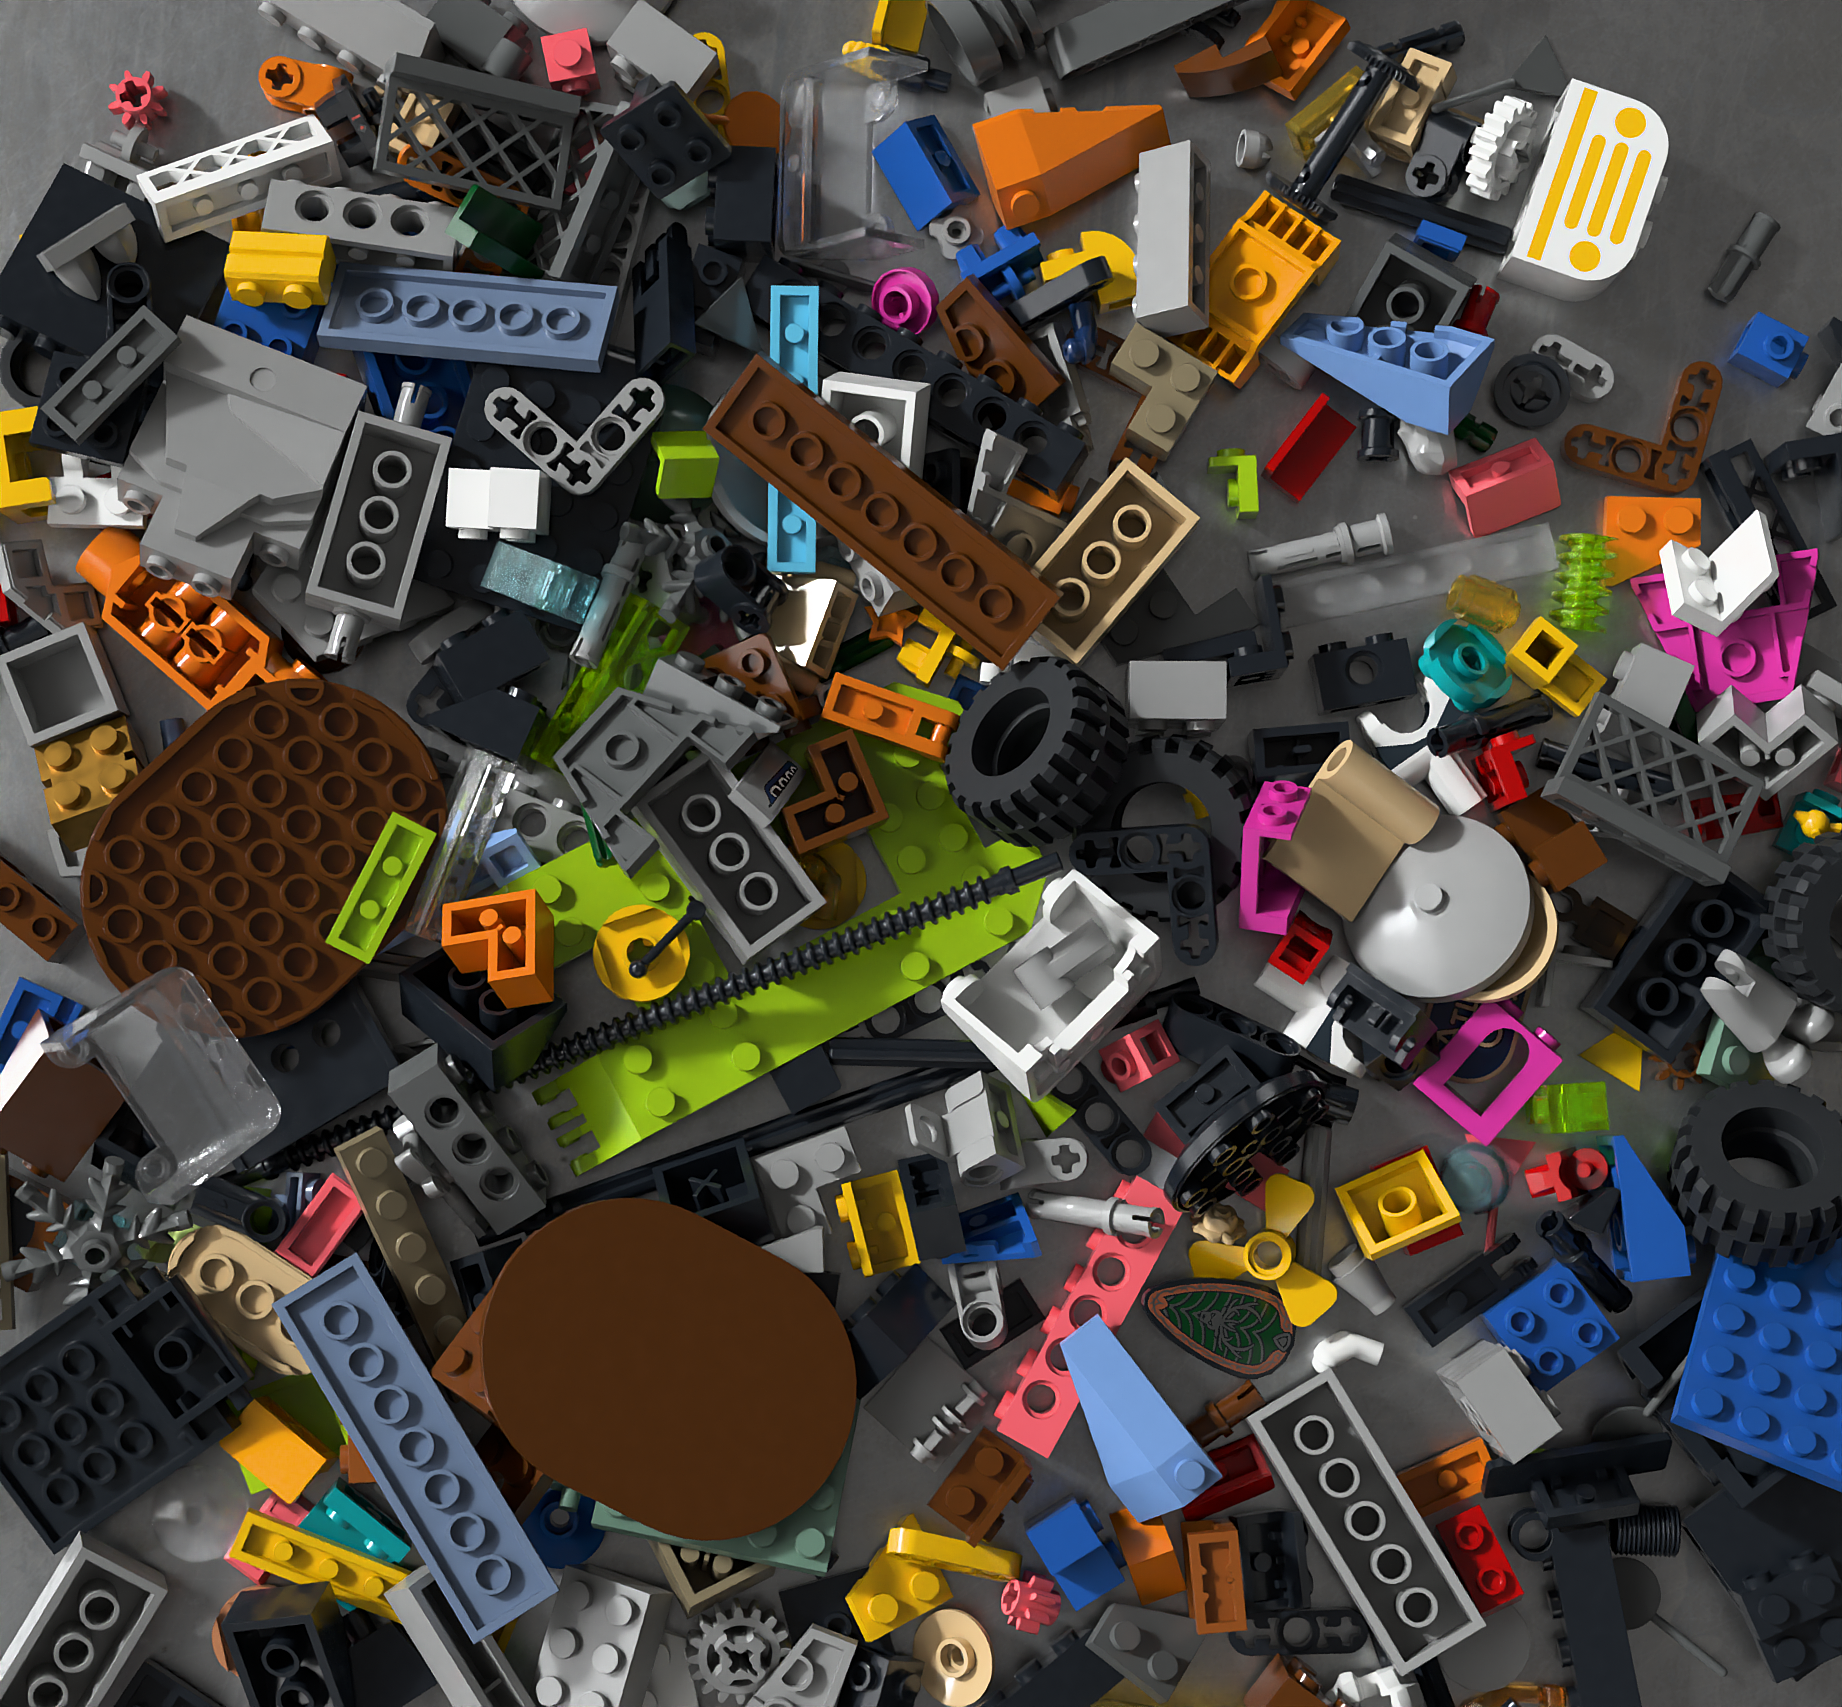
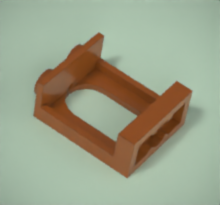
M1228 1517L1180 1522L1189 1618L1195 1619L1197 1634L1247 1630L1238 1530Z

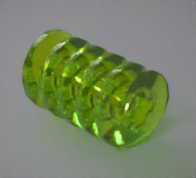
M1573 532L1559 536L1558 542L1571 548V551L1556 555V561L1568 567V570L1557 572L1553 575V580L1566 586L1565 589L1553 591L1550 596L1551 599L1563 605V608L1548 612L1550 619L1560 623L1558 628L1607 634V628L1597 624L1595 618L1610 614V610L1598 604L1597 601L1598 599L1612 596L1613 591L1600 585V580L1615 577V572L1603 566V561L1618 558V553L1605 547L1606 542L1619 540L1618 538Z

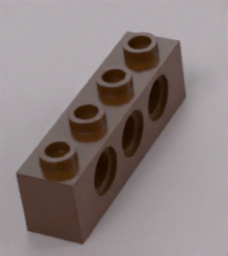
M0 852V923L47 962L61 964L86 934L83 920Z

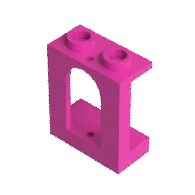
M1286 780L1264 781L1243 826L1239 928L1287 935L1305 889L1264 860L1262 855L1270 845L1269 838L1292 840L1312 794V788L1297 786L1295 783Z
M1510 999L1494 1003H1482L1440 1050V1060L1413 1080V1084L1486 1147L1563 1061L1562 1056L1556 1051L1561 1043L1541 1026H1538L1533 1032L1520 1021L1519 1018L1524 1012ZM1502 1028L1513 1029L1522 1034L1528 1043V1060L1522 1070L1484 1113H1481L1446 1082L1490 1033Z

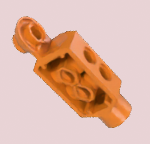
M107 527L88 545L77 562L76 572L106 597L101 618L207 711L227 697L265 682L299 678L327 681L316 669L301 658L297 657L291 664L282 657L284 641L233 597L231 601L220 596L214 598L207 597L196 592L189 584L173 578L170 580L160 579L150 574L145 567L140 566L141 539L129 529Z

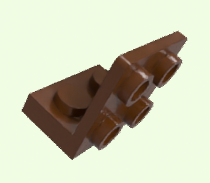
M983 1426L929 1499L927 1505L966 1534V1542L973 1548L978 1545L981 1539L989 1544L1005 1522L1003 1519L1004 1514L1001 1513L1010 1500L1018 1504L1032 1486L1034 1480L1030 1474L1033 1469L1031 1461L987 1427Z

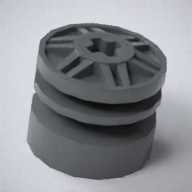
M925 0L929 18L946 51L964 77L974 86L980 85L1003 70V62L998 49L1000 46L1014 60L1019 61L1025 57L1023 43L1030 50L1034 51L1045 45L1044 33L1031 0Z

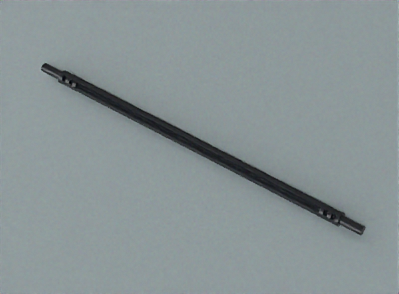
M1195 976L1151 992L1149 991L1112 1030L1157 1015V1009L1169 1006L1176 992L1186 991L1200 995V989ZM921 1067L804 1108L793 1115L792 1113L550 1197L546 1199L547 1207L500 1235H497L489 1224L486 1229V1235L479 1239L475 1235L479 1247H483L523 1232L528 1236L566 1211L599 1200L636 1198L656 1191L653 1167L742 1137L749 1155L752 1157L952 1087L979 1071L989 1074L999 1069Z

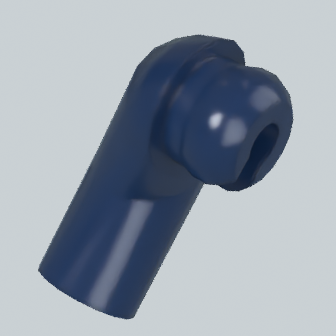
M1083 301L1069 305L1074 338H1069L1064 342L1063 354L1065 360L1070 364L1081 362L1082 365H1085L1095 358L1098 330L1092 301Z

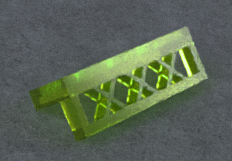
M630 593L610 640H608L598 668L593 669L591 667L589 669L581 667L531 753L530 758L564 776L553 756L617 687L625 689L623 676L628 667L641 663L643 679L637 688L630 691L643 694L658 658L675 654L690 627L678 619L674 623H668L658 614L661 608L644 598ZM656 619L672 629L662 646L650 650L647 635Z

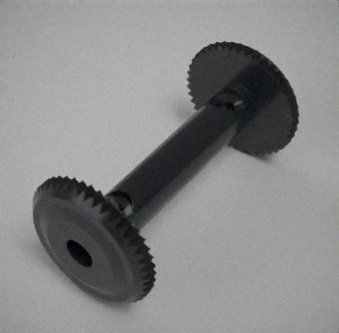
M1359 40L1350 42L1347 48L1369 64L1305 163L1301 173L1294 182H1290L1272 171H1268L1266 174L1268 186L1279 196L1303 212L1325 222L1335 220L1338 213L1317 199V197L1373 111L1384 90L1392 79L1415 92L1420 88L1419 79L1408 68L1372 45L1365 44Z

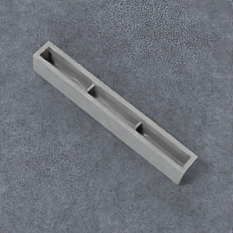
M427 1565L420 1566L384 1593L387 1601L453 1707H536L493 1636L489 1635L476 1644L472 1643Z

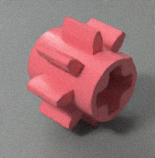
M126 70L124 72V80L118 85H109V88L116 95L117 101L110 103L108 108L113 115L124 113L122 124L126 129L130 130L136 122L143 124L150 131L152 130L151 122L158 115L161 117L167 116L159 100L166 98L168 92L163 86L153 87L155 78L149 71H146L142 78L133 77ZM142 93V105L134 108L133 105L136 104L134 96Z
M1028 1570L1024 1571L1022 1581L1011 1579L1005 1586L1001 1598L1002 1612L1010 1616L1007 1622L1008 1625L1015 1626L1016 1630L1038 1635L1040 1624L1051 1626L1056 1621L1061 1608L1060 1593L1053 1590L1054 1580L1047 1579L1045 1575Z

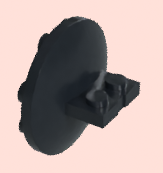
M1227 1044L1198 1068L1199 1071L1187 1081L1179 1083L1156 1102L1153 1107L1185 1145L1164 1184V1196L1172 1207L1178 1212H1191L1195 1218L1200 1217L1208 1212L1216 1203L1228 1198L1236 1191L1243 1197L1250 1194L1262 1183L1263 1177L1249 1162V1159L1260 1152L1269 1157L1278 1166H1282L1293 1159L1300 1150L1297 1142L1313 1123L1326 1114L1330 1107L1325 1101L1327 1088L1313 1071H1296L1260 1083ZM1229 1182L1236 1191L1229 1190L1225 1186Z

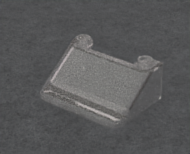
M168 967L160 970L62 1027L39 1043L48 1058L59 1067L77 1068L92 1058H97L157 1146L139 1161L135 1172L138 1188L146 1200L152 1204H176L272 1132L280 1120L281 1108L278 1099L195 976L190 971L181 967Z

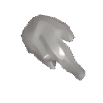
M1400 419V429L1397 433L1401 437L1416 470L1426 475L1441 476L1457 466L1454 431L1449 435L1431 432L1423 427Z

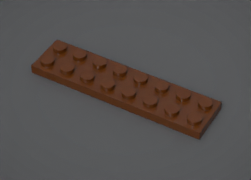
M763 351L756 353L703 427V430L1002 671L1008 667L1064 595L1061 590Z

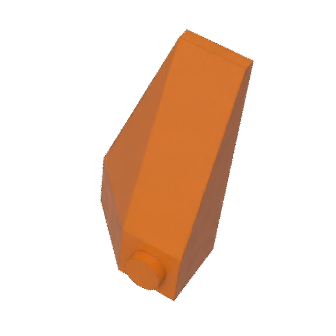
M1161 105L1106 106L1102 111H1077L1075 107L1060 108V112L1035 113L1033 109H1015L972 124L993 205L1006 230L1059 212L1139 168V153L1171 145Z

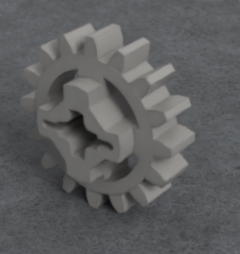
M733 1598L731 1609L724 1610L723 1606L717 1602L714 1604L715 1616L710 1618L702 1613L698 1616L701 1630L689 1629L687 1634L692 1646L685 1648L687 1663H691L688 1666L690 1676L693 1681L700 1680L702 1693L706 1695L715 1688L718 1702L721 1703L727 1699L729 1694H735L737 1703L740 1705L744 1703L745 1693L752 1692L755 1695L791 1651L789 1640L785 1639L788 1633L784 1622L776 1623L775 1610L769 1608L761 1614L758 1600L753 1599L746 1609L741 1607L738 1598ZM768 1639L769 1651L765 1659L762 1657L761 1652L766 1648L765 1641ZM710 1644H712L715 1651L711 1654L712 1661L708 1663L707 1651Z

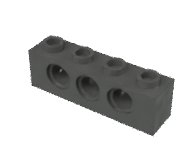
M437 1042L389 1071L388 1095L497 1235H500L547 1207L546 1186L549 1185V1180L541 1165L535 1160L529 1162L522 1153V1145L515 1131L509 1125L503 1127L496 1119L493 1104L482 1090L475 1091L466 1080L468 1075L459 1058L455 1054L448 1056ZM445 1097L455 1102L450 1105H440L435 1100ZM475 1133L482 1136V1138L471 1141L464 1139L462 1136ZM494 1169H505L509 1171V1173L505 1175H494L490 1173V1171Z

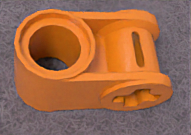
M274 56L262 64L258 80L266 99L272 106L305 115L314 114L320 120L315 111L314 103L334 90L333 79L345 74L352 86L354 75L331 65L312 64L285 56ZM283 75H287L291 84L285 83L281 90H276L273 81L281 82Z

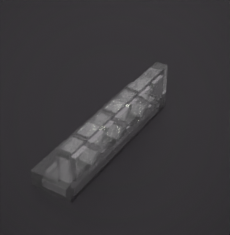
M467 745L446 797L448 820L404 928L405 931L418 937L442 943L443 904L465 900L518 765Z

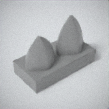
M125 203L116 205L36 256L47 272L54 271L67 287L85 298L97 301L101 295V275L98 263L90 248L95 246L105 258L113 263H135L137 240L130 223L136 219Z

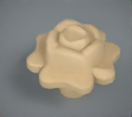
M1218 1202L1202 1216L1195 1218L1191 1214L1189 1218L1190 1222L1193 1223L1192 1231L1205 1237V1240L1211 1243L1233 1245L1237 1239L1244 1238L1247 1234V1230L1244 1228V1220L1237 1216L1236 1210L1230 1205H1222Z

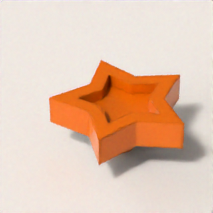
M873 606L864 607L873 623L868 639L869 642L888 638L903 647L905 629L919 618L918 615L907 610H900L878 617Z

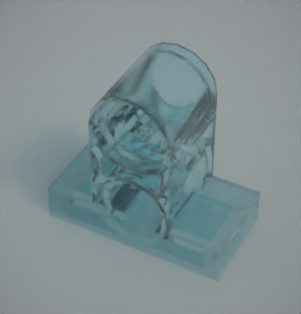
M497 540L480 586L583 624L599 579Z

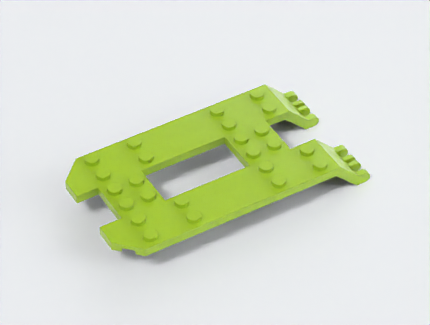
M893 682L883 687L884 689L948 710L959 716L964 711L959 701L898 682ZM820 720L812 724L811 729L776 743L780 749L806 771L804 778L783 808L820 794L804 756L807 746L848 729ZM921 720L916 735L929 739L933 725ZM854 732L889 815L885 825L870 830L867 834L899 894L809 942L818 945L820 937L830 940L832 939L833 932L843 935L845 934L846 927L856 930L858 929L859 922L869 925L871 924V918L874 916L882 920L884 919V913L887 911L892 915L897 914L899 906L908 910L911 908L910 904L912 901L921 905L924 903L925 896L934 900L937 898L938 891L947 895L950 893L951 886H955L960 890L963 888L964 881H968L972 885L977 883V876L987 879L998 873L1000 868L1009 865L1013 869L1043 856L1038 846L1016 847L1003 840H999L985 848L967 814L958 808L953 801L952 795L949 793L946 775L941 768V765L945 763L930 760L918 753ZM759 753L736 764L730 770L738 782ZM778 813L770 825L784 845L788 847L790 844L779 820ZM635 817L631 819L637 825L643 828ZM590 841L506 884L490 895L494 896L529 889L537 890L554 916V970L592 950L598 931L608 917L619 909L631 905L645 904L663 910L679 921L686 914V908L690 903L689 898L693 897L659 849L630 879L624 874L619 864L610 865L607 868L598 867ZM1046 877L1019 887L1020 892L1013 895L1003 894L992 897L991 904L989 905L985 904L984 901H980L976 910L972 909L971 906H967L963 915L954 911L950 920L942 916L939 918L937 925L929 921L925 923L926 928L924 930L916 926L912 928L913 932L911 935H907L903 931L899 933L900 937L898 940H894L890 936L886 938L885 945L875 942L873 943L872 950L862 947L860 948L859 955L849 952L847 953L846 960L836 957L834 958L833 965L823 962L821 963L820 970L810 967L808 968L807 975L797 972L795 973L794 980L784 977L782 978L781 985L771 982L769 983L768 990L758 987L756 988L757 992L755 995L745 992L743 993L744 997L742 1000L732 997L729 1005L719 1002L717 1010L706 1007L704 1015L693 1012L691 1020L680 1017L678 1025L667 1022L665 1030L654 1027L652 1035H647L645 1031L641 1032L639 1040H635L631 1036L628 1038L626 1045H622L620 1042L615 1044L613 1050L606 1049L600 1055L596 1054L557 1079L536 1089L531 1094L536 1104L542 1107L570 1089L578 1105L566 1112L564 1110L550 1117L547 1124L552 1131L584 1115L587 1122L556 1139L559 1147L564 1149L579 1141L580 1137L591 1131L593 1132L600 1148L589 1154L586 1152L570 1161L571 1164L569 1166L575 1177H578L660 1130L1023 937L1032 928ZM693 920L684 929L689 941L690 958L684 978L671 993L665 996L670 997L672 1000L676 999L678 992L688 995L691 987L701 990L703 982L714 985L716 977H721L723 980L728 979V972L700 920ZM642 940L633 942L634 950L627 954L628 960L630 962L638 959L641 960L653 946L645 947ZM806 943L800 946L799 948L801 950H805ZM793 950L788 952L787 954L792 955ZM665 997L645 1003L634 1002L637 1010L639 1007L649 1010L651 1009L652 1002L662 1005Z

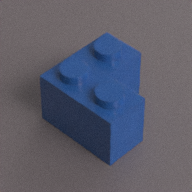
M1070 1493L1024 1522L1027 1536L1051 1575H1054L1076 1612L1125 1581L1120 1569L1126 1566L1127 1563L1113 1540L1105 1544L1102 1542L1098 1532L1104 1529L1087 1498L1078 1502L1074 1494Z

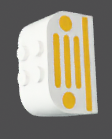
M1572 78L1555 106L1512 231L1509 246L1504 254L1497 275L1498 279L1563 301L1578 302L1591 299L1602 293L1628 262L1635 259L1639 248L1643 249L1653 226V222L1646 220V218L1650 215L1654 204L1658 205L1668 182V177L1661 175L1668 155V135L1662 120L1655 111L1635 99Z

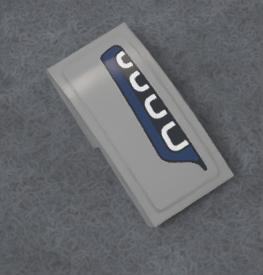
M769 741L743 773L744 776L727 798L764 829L773 821L804 778L806 771L773 741Z

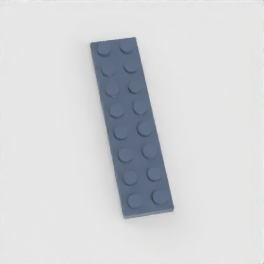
M357 1252L271 1304L473 1644L483 1640L560 1591Z

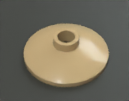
M944 1609L929 1615L918 1627L913 1641V1657L925 1662L921 1677V1684L925 1690L937 1701L952 1707H964L980 1700L989 1690L995 1674L994 1649L983 1626L964 1611Z

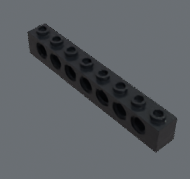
M767 255L763 256L745 284L754 323L770 332L771 285L819 286L818 361L837 372L902 380V375L907 368L916 365L924 367L926 369L925 375L918 382L931 384L927 425L977 455L980 454L983 435L986 431L981 426L982 421L990 413L997 412L1006 416L1005 424L1001 428L994 430V432L1021 445L1032 436L1044 438L1047 441L1044 450L1033 455L1026 453L1014 477L1059 503L1089 455L1086 443L1082 441L1084 435L1079 430L1063 421H1060L1057 426L1042 418L1044 412L1027 399L1020 397L1015 402L1001 394L1003 387L988 376L979 374L976 379L961 370L963 364L949 353L939 350L937 355L922 347L923 340L910 330L899 327L896 332L882 324L884 318L869 306L860 303L855 308L842 300L844 294L830 283L820 280L818 285L804 278V270L789 259L781 257L777 262ZM833 319H841L846 322L844 330L838 335L828 336L823 333L825 325ZM880 342L886 345L884 353L877 359H866L862 356L865 347L871 343ZM952 389L963 390L966 393V397L961 404L954 407L942 404V398L946 392Z

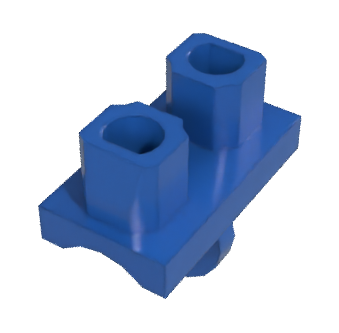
M1005 226L998 228L993 235L1000 251L988 258L985 257L978 244H970L956 253L957 263L961 271V281L974 273L997 301L1009 294L1014 301L1024 297L1026 294L1023 286L1036 280L1032 269L1039 266L1041 262H1044L1039 249L1041 247L1039 239L1034 232L1027 235L1020 226L1010 230H1006Z

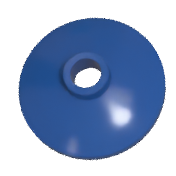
M549 1488L522 1527L546 1567L564 1569L566 1565L581 1564L596 1552L606 1532L595 1529L591 1525L596 1501L581 1496L577 1512H567L569 1515L568 1522L559 1525L553 1522L551 1513L559 1509L561 1492Z

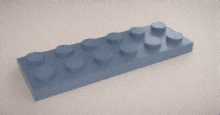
M340 262L332 284L328 305L325 306L318 328L317 338L322 348L600 373L620 297L618 286Z

